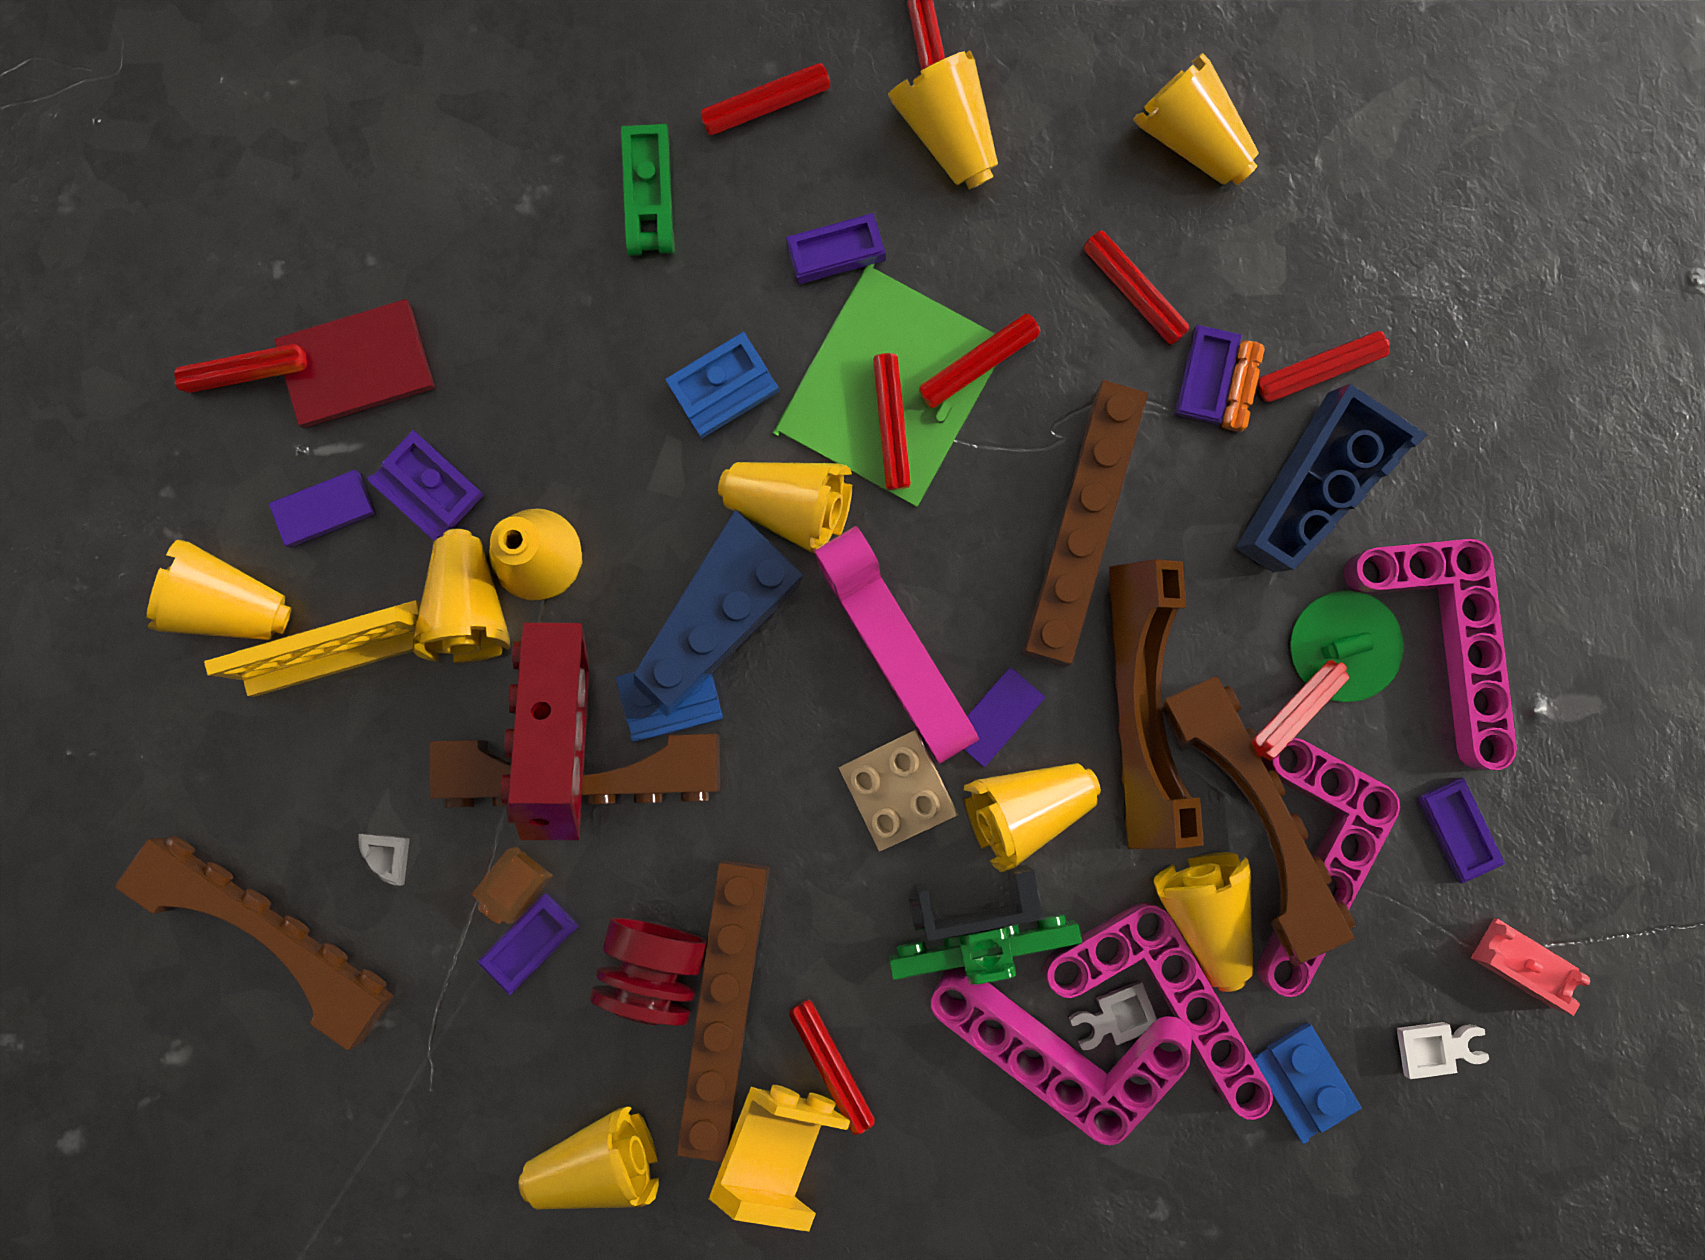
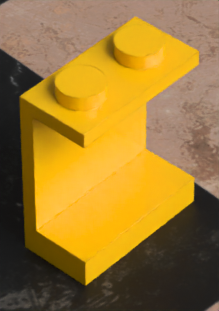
M772 1085L770 1091L751 1087L708 1199L733 1220L809 1232L816 1213L795 1197L796 1191L821 1125L847 1130L850 1120L834 1110L836 1105L834 1101L822 1095L809 1093L807 1099L800 1098L798 1093L779 1085Z

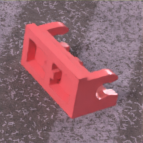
M1497 918L1493 919L1471 957L1474 961L1549 1007L1573 1016L1580 1006V1003L1572 997L1573 991L1580 984L1582 986L1590 984V978L1580 972L1579 968Z

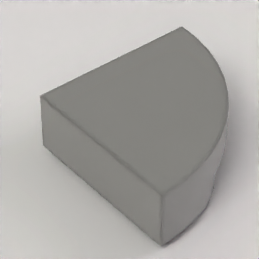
M359 834L360 853L373 872L387 883L398 886L405 884L410 838Z

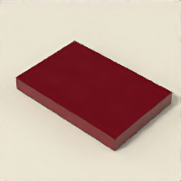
M407 299L274 339L276 347L296 344L303 347L306 352L307 367L302 371L284 374L297 422L302 428L435 389L412 307Z

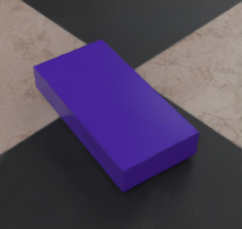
M874 213L785 237L798 284L886 260V252Z
M1202 325L1194 327L1174 416L1216 426L1222 423L1241 334Z
M352 470L269 503L284 546L289 548L376 514L362 476L357 470Z
M1010 666L967 715L980 740L965 748L964 751L985 768L1046 697Z
M1456 778L1417 796L1458 883L1468 882L1505 864L1464 778Z
M545 893L477 963L510 996L579 925Z

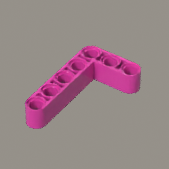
M854 526L814 550L819 568L828 585L938 764L980 740L970 720L881 578L878 560L859 528Z
M1464 539L1377 547L1353 556L1347 561L1343 575L1347 586L1352 591L1365 594H1379L1438 588L1459 758L1465 766L1473 770H1501L1507 768L1516 756L1517 745L1494 560L1491 550L1485 543L1479 540ZM1459 552L1466 554L1470 559L1471 569L1468 574L1458 568L1456 560ZM1412 556L1418 557L1424 563L1425 574L1422 579L1416 577L1410 570L1409 565ZM1365 560L1373 562L1378 567L1379 578L1376 583L1367 580L1362 570ZM1465 598L1472 600L1476 606L1477 611L1473 621L1468 619L1463 613L1462 603ZM1472 644L1476 645L1482 653V662L1478 667H1475L1468 658V650ZM1478 691L1483 692L1488 700V707L1483 714L1479 713L1474 706V696ZM1485 737L1492 742L1494 748L1493 755L1488 761L1484 760L1479 751L1480 743Z
M1294 738L1287 745L1297 755V764L1292 771L1286 772L1279 764V755L1270 761L1261 757L1267 771L1274 770L1283 784L1336 812L1313 858L1318 856L1324 862L1330 876L1336 882L1337 889L1333 896L1336 903L1342 901L1349 910L1398 817L1400 801L1396 792L1387 785L1302 739ZM1329 769L1336 773L1339 782L1337 790L1331 795L1324 792L1321 786L1322 775ZM1373 792L1380 801L1379 812L1370 818L1364 811L1363 803L1366 796ZM1352 834L1358 841V850L1354 857L1347 859L1341 851V844L1347 835ZM1274 931L1259 958L1257 975L1261 983L1268 989L1279 995L1295 997L1307 989L1326 953L1294 967L1289 981L1284 984H1277L1274 979L1275 968L1280 962L1289 959Z
M1140 902L1134 904L1082 934L1081 944L1060 947L1046 957L1042 971L1045 982L1056 994L1064 998L1077 997L1141 960L1173 1016L1184 1021L1190 1028L1192 1034L1191 1047L1222 1100L1237 1115L1245 1119L1255 1120L1261 1118L1270 1110L1273 1094L1269 1084L1175 923L1165 910L1151 903ZM1154 913L1159 921L1158 929L1153 936L1142 938L1138 934L1137 923L1144 914ZM1106 937H1114L1118 943L1116 956L1109 961L1098 960L1096 956L1098 942ZM1179 955L1183 962L1181 973L1175 978L1165 979L1161 971L1164 960L1169 956ZM1065 961L1076 963L1078 968L1076 979L1068 985L1056 983L1054 972L1057 966ZM1204 997L1207 1003V1010L1204 1016L1198 1020H1188L1186 1015L1188 1003L1194 998ZM1220 1040H1229L1231 1044L1229 1057L1221 1062H1213L1211 1058L1213 1045ZM1254 1082L1255 1095L1253 1099L1244 1104L1237 1103L1236 1092L1238 1088L1244 1083Z
M964 966L945 970L931 998V1009L940 1022L1089 1137L1104 1145H1114L1123 1141L1183 1076L1190 1065L1192 1034L1187 1024L1176 1017L1166 1016L1153 1022L1107 1074L991 984H969ZM947 991H958L965 997V1000H956L950 997ZM995 1020L1004 1028L993 1029L985 1021ZM1161 1043H1172L1178 1046L1179 1050L1169 1052L1161 1049L1158 1045ZM1034 1050L1038 1052L1042 1056V1058H1031L1027 1056L1023 1051ZM1135 1076L1142 1077L1149 1083L1143 1085L1135 1084L1129 1078ZM1073 1080L1080 1085V1087H1068L1064 1085L1062 1081ZM1112 1110L1119 1116L1108 1117L1100 1111Z

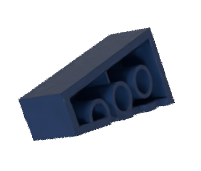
M1352 384L1328 392L1235 548L1273 573L1294 570L1336 527L1335 524L1350 509H1354L1367 496L1366 493L1382 477L1387 476L1400 463L1399 460L1412 447H1416L1427 434Z
M736 509L634 673V685L666 717L798 589L803 574Z

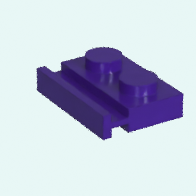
M414 430L381 463L382 467L374 475L371 474L367 478L373 486L433 541L443 537L445 531L454 528L484 496L476 486Z

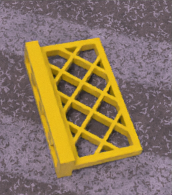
M417 600L206 660L204 663L207 675L243 680L247 696L255 697L413 652V637L421 602Z

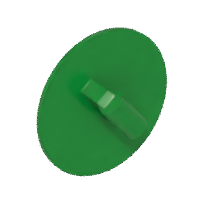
M1357 591L1332 592L1310 603L1298 617L1293 627L1290 641L1294 667L1305 684L1327 661L1333 660L1337 664L1340 662L1345 664L1347 667L1345 671L1349 675V679L1331 698V700L1340 702L1364 700L1382 691L1397 674L1402 662L1404 649L1401 628L1392 612L1376 598Z

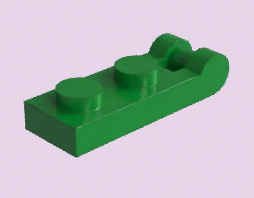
M667 124L621 126L628 256L643 255V251L659 250L660 254H674L670 148ZM657 220V231L641 232V221Z

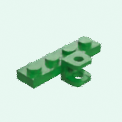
M1064 914L1046 916L1043 920H1038V927L1019 930L1017 924L943 938L945 945L926 948L925 941L897 946L898 954L889 955L893 980L963 966L965 967L967 981L971 985L1009 979L1017 975L1012 958L1014 956L1081 944L1079 924L1073 920L1066 921Z

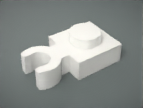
M1445 1022L1397 1028L1403 1073L1409 1079L1457 1073L1455 1059L1458 1058L1472 1064H1482L1489 1060L1487 1053L1483 1051L1470 1052L1468 1049V1042L1472 1037L1485 1035V1029L1476 1025H1463L1455 1031L1454 1035H1451L1450 1024Z

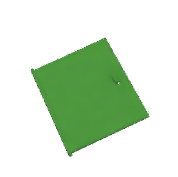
M871 264L864 268L772 434L778 437L781 433L834 463L846 465L854 474L918 507L995 367L934 408L929 407L920 395L919 388L921 384L992 337L995 333L874 269V264ZM882 353H895L898 356L911 480L910 487L903 490H888L885 484L873 365L874 356Z

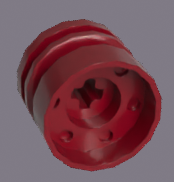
M611 918L602 950L607 955L622 961L621 966H605L597 969L596 977L598 980L608 985L593 987L590 1001L592 1004L629 1021L648 1025H686L689 1022L691 1010L686 1005L677 1001H692L695 998L696 991L687 984L678 981L677 977L678 975H698L701 973L708 941L692 933L656 923L628 918Z

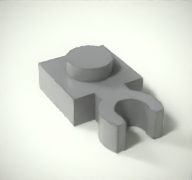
M1140 980L1096 997L1101 1011L1094 1014L1089 1011H1077L1068 1018L1072 1026L1083 1022L1090 1023L1092 1026L1090 1036L1078 1041L1082 1050H1090L1097 1047L1101 1043L1103 1036L1110 1033L1113 1042L1119 1045L1141 1036L1157 1020L1144 985Z

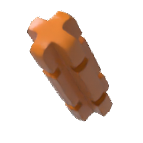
M1242 341L1239 344L1236 358L1238 364L1234 367L1227 398L1229 406H1226L1221 426L1225 429L1242 432L1248 426L1251 412L1247 408H1250V405L1253 404L1260 372L1257 366H1259V363H1262L1265 350L1264 346L1258 342Z

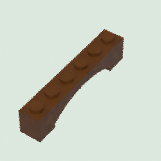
M1106 380L1101 382L1095 392L1062 521L1042 587L1032 612L1021 655L1062 667H1067L1073 662L1148 392Z
M1154 559L1109 566V596L1112 603L1113 618L1112 642L1115 647L1116 661L1115 687L1118 693L1120 719L1118 733L1122 747V783L1125 791V829L1128 834V848L1179 849L1203 846L1200 798L1191 797L1177 771L1167 741L1162 711V667L1167 639L1178 609L1186 608L1183 561Z
M1215 676L1166 698L1162 711L1182 751L1192 747L1218 765L1241 789L1266 831L1274 853L1280 883L1279 917L1271 922V925L1293 968L1355 939L1351 932V929L1355 928V923L1350 911L1342 901L1336 903L1327 886L1331 883V877L1324 862L1318 856L1312 857L1304 840L1308 839V833L1302 820L1296 813H1289L1281 798L1285 796V789L1279 776L1274 770L1267 771L1261 758L1254 753L1255 748L1252 745V740L1257 734L1251 727L1245 729L1237 714V712L1241 711L1240 703L1233 689L1229 685L1223 687L1218 676Z
M668 735L667 746L639 762L608 772L583 775L582 795H587V804L615 803V794L634 793V803L662 802V793L681 792V801H709V791H720L719 735ZM430 741V799L445 798V808L474 807V798L492 797V806H507L502 805L501 780L503 774H511V762L488 750V741Z
M175 836L148 839L115 885L116 889L152 914L171 911L174 907L187 908L218 917L244 930L273 952L295 977L314 1013V1017L309 1022L310 1025L347 1051L363 1043L394 998L393 994L384 989L387 984L381 977L369 970L363 969L360 972L346 962L348 956L341 949L326 942L321 945L308 936L309 928L299 920L291 916H285L284 918L269 909L271 902L265 896L251 889L242 890L231 882L233 876L229 871L212 862H208L206 865L193 855L195 849L186 841Z
M727 860L719 863L677 1156L722 1162L732 1137L744 1033L770 866Z

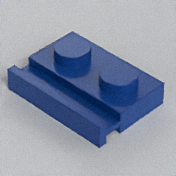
M744 331L665 379L701 439L780 392L778 385L771 377Z
M635 672L615 677L626 721L631 733L632 743L724 719L712 674L668 717L634 685Z
M1307 1022L1268 1045L1264 1051L1257 1055H1252L1271 1088L1274 1101L1302 1144L1307 1143L1309 1138L1318 1132L1323 1133L1362 1109L1314 1028Z

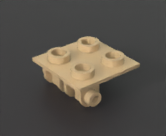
M917 729L838 767L879 852L958 816Z

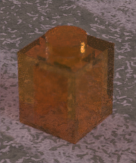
M518 847L509 848L471 895L481 902L478 905V909L487 918L497 924H500L502 921L510 924L522 916L553 875Z

